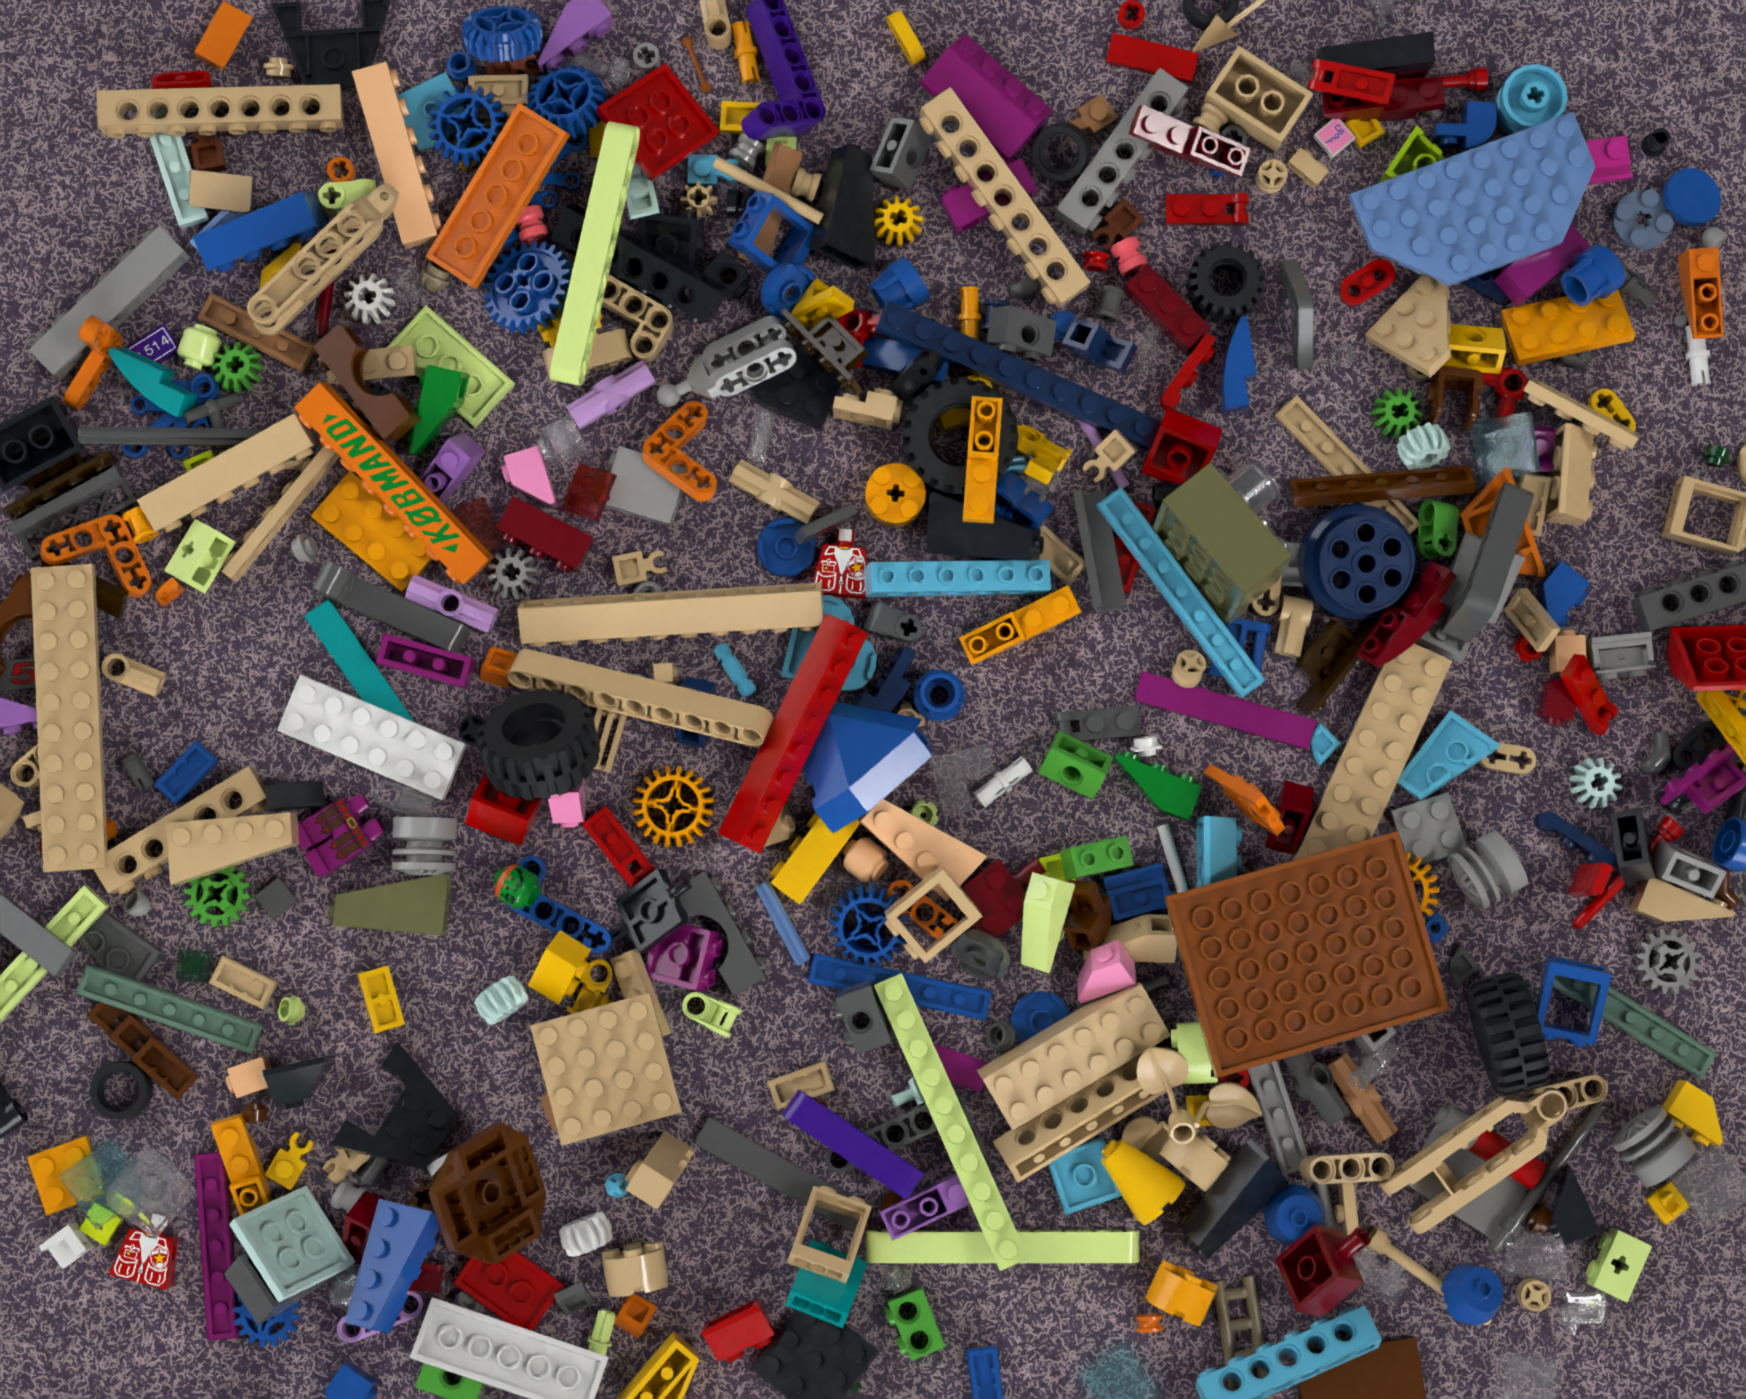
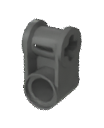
M873 601L863 628L864 630L873 634L876 632L879 636L892 638L908 644L916 643L923 635V627L918 617L891 605ZM909 622H913L917 632H911L909 636H905V631L901 627L903 625L908 626Z

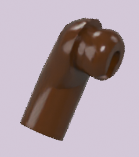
M1721 867L1727 873L1715 898L1727 903V909L1731 910L1739 903L1740 899L1729 890L1730 870Z

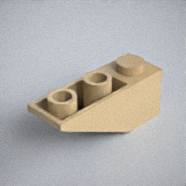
M1656 873V878L1641 880L1629 909L1655 922L1734 917L1735 912L1726 909L1727 903L1715 898H1710L1709 901L1698 897L1699 893L1684 887L1680 889L1671 885L1670 881L1660 878Z
M1145 914L1110 927L1103 943L1105 945L1119 940L1134 962L1175 963L1177 942L1169 915ZM1083 950V960L1087 959L1090 951Z

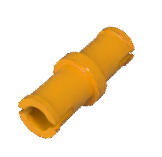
M743 21L731 24L736 47L734 57L739 62L742 84H747V81L751 84L761 80L755 58L758 54L757 48L753 46L749 21H744V24Z
M979 287L960 288L961 314H958V321L961 322V333L979 340V322L982 321V314L979 313L978 308Z

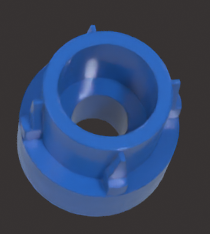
M1595 244L1574 259L1573 266L1562 275L1560 282L1564 293L1573 303L1578 306H1586L1596 298H1607L1622 287L1625 283V271L1618 257L1610 249Z
M904 256L886 266V269L880 273V276L869 284L870 290L882 310L887 301L906 309L914 310L930 299L929 291L922 278Z
M932 670L925 673L917 681L913 692V702L916 710L925 719L932 722H945L954 718L960 712L965 699V691L961 681L951 671ZM933 689H944L948 696L946 702L943 704L934 703L930 698V693Z
M1731 817L1721 825L1712 846V857L1715 864L1735 872L1746 870V820Z

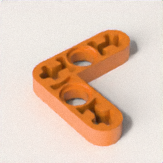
M94 315L89 316L85 320L78 336L92 350L68 387L63 400L65 404L77 411L85 406L101 380L100 374L102 372L105 373L113 361L108 353L110 347H121L123 344V336L109 324Z
M690 401L677 410L644 442L642 459L646 465L693 499L704 502L709 501L715 495L716 477L680 451L705 427L707 422L708 410L706 406L698 401ZM689 415H690V416H694L693 418H691V419L689 420V423H688V425H687L686 423L688 422V417H689ZM675 429L679 430L683 436L674 439L669 437L667 432ZM662 443H663L664 445L662 446V450H661V454H660V453H658V452H656V451H658V450L661 448V445H662ZM680 464L687 468V472L678 474L671 467ZM698 484L701 485V486L704 485V484H707V485H708V488L705 487V486H703V487L700 489V488H698L697 486H698Z
M105 515L49 535L43 540L40 547V556L47 564L59 565L104 548L122 588L128 591V596L133 598L143 597L151 587V576L125 521L118 515ZM109 523L112 527H119L116 532L119 542L111 547L115 541L113 534L105 532ZM82 532L90 535L92 543L86 547L79 546L75 542V535ZM65 538H68L69 546L62 548L59 556H55L53 552H47L50 544L58 548L64 546L66 543ZM120 549H126L132 553L133 560L129 563H121L117 560L115 554ZM135 566H138L133 572L136 579L144 581L141 589H138L136 585L130 586L133 579L130 570Z

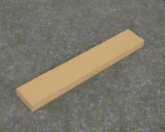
M1298 395L1274 416L1331 476L1372 473ZM1399 500L1357 502L1358 504L1375 506L1388 511L1400 520L1409 534L1419 526V520Z

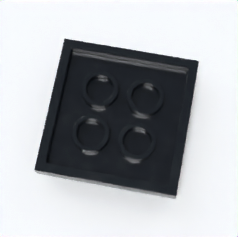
M795 1309L751 1369L787 1399H846L880 1353V1350L846 1323L841 1328Z

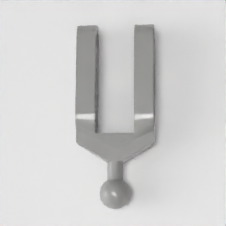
M767 316L712 342L704 349L702 355L694 359L687 375V380L677 385L663 384L657 391V400L663 406L671 407L679 402L680 396L692 390L694 393L711 399L719 395L730 397L791 368L796 362L797 357L792 344L784 340L786 329L783 326V322L775 316ZM773 327L775 333L770 335L768 329ZM758 333L761 338L760 341H758L756 337V334ZM746 340L752 341L750 347L746 349L738 348L741 342ZM729 347H732L733 354H730ZM783 352L786 356L780 358L778 353ZM719 354L722 358L716 360L714 355ZM766 358H769L771 362L770 365L767 364ZM751 364H761V367L757 371H747V368ZM739 371H741L743 375V378L741 379L739 374L737 373ZM729 378L731 383L726 385L723 380Z

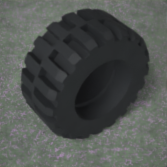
M959 377V379L948 378L941 380L938 384L930 385L912 402L913 404L905 417L902 437L903 447L909 464L924 482L944 493L965 495L967 464L955 465L943 460L933 447L932 430L937 419L945 412L955 408L971 410L972 396L1003 398L998 390L994 387L991 388L985 382L978 379L975 381L968 379V377ZM1004 398L1002 401L997 481L1009 469L1018 444L1017 420L1010 404Z
M543 688L536 689V692L530 693L524 691L520 692L517 697L513 698L510 696L504 699L502 705L497 704L491 709V715L487 714L478 730L477 743L487 778L500 792L507 793L508 796L516 799L520 796L525 800H534V798L539 797L544 800L550 799L551 795H563L567 793V789L571 787L575 789L581 785L582 779H587L591 775L593 768H595L599 760L600 744L591 710L588 709L584 701L579 698L577 699L575 695L569 692L563 694L558 689L546 691ZM546 742L540 745L532 746L538 743Z
M1508 972L1472 981L1466 988L1469 1016L1483 1066L1495 1093L1508 1096L1544 1087L1551 1078L1550 1062L1541 1023L1523 977L1518 973Z

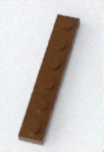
M1469 465L1291 479L1289 480V491L1294 507H1311L1316 505H1340L1353 502L1400 500L1415 497L1428 498L1439 495L1474 493L1475 481Z

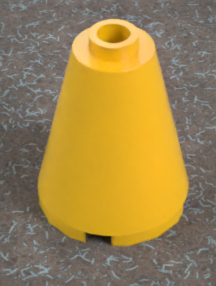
M1114 1139L1111 1140L1101 1151L1104 1155L1101 1159L1103 1166L1133 1215L1142 1225H1147L1164 1212L1162 1208L1168 1202L1172 1204L1185 1187V1182L1179 1175L1123 1139L1118 1142Z

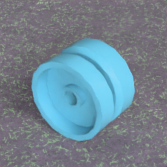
M1539 64L1524 65L1513 71L1497 92L1494 101L1497 102V122L1500 127L1511 135L1560 117L1565 111L1568 100L1567 88L1560 75L1551 68Z

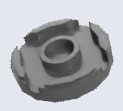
M967 929L951 944L953 958L956 956L960 961L958 964L960 968L973 977L982 980H991L992 977L999 979L1002 978L1010 965V956L1006 948L988 933Z

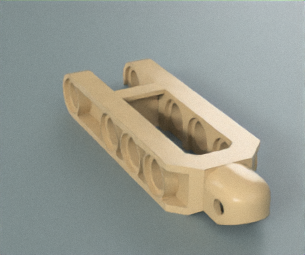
M381 184L365 198L361 196L350 202L252 296L248 302L247 310L259 333L265 336H274L280 333L378 238L383 231V221L394 212L398 202L399 192L393 186ZM357 229L354 233H348L350 230ZM363 237V240L359 244H356ZM330 250H336L333 254H326ZM342 257L340 263L334 265ZM308 271H315L311 275H305ZM320 279L318 284L312 286L315 282H317ZM266 312H272L268 317H261ZM277 320V323L273 327H264L266 325L272 324Z
M1553 1087L1542 1089L1529 1099L1527 1096L1515 1094L1501 1095L1395 1168L1392 1176L1387 1180L1380 1181L1379 1185L1388 1197H1391V1194L1396 1193L1409 1183L1415 1184L1432 1171L1436 1174L1446 1190L1419 1207L1407 1219L1417 1235L1422 1234L1545 1151L1548 1128L1565 1115L1567 1100L1560 1090ZM1512 1112L1514 1114L1520 1113L1529 1125L1527 1134L1458 1181L1444 1162V1159L1461 1147L1463 1150L1467 1148L1470 1141L1486 1130L1492 1131L1494 1129L1493 1125Z

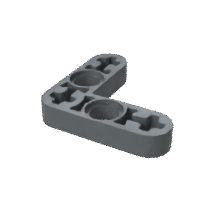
M1296 259L1280 261L1279 268L1282 286L1293 310L1292 351L1295 368H1311L1313 366L1314 318L1312 295Z

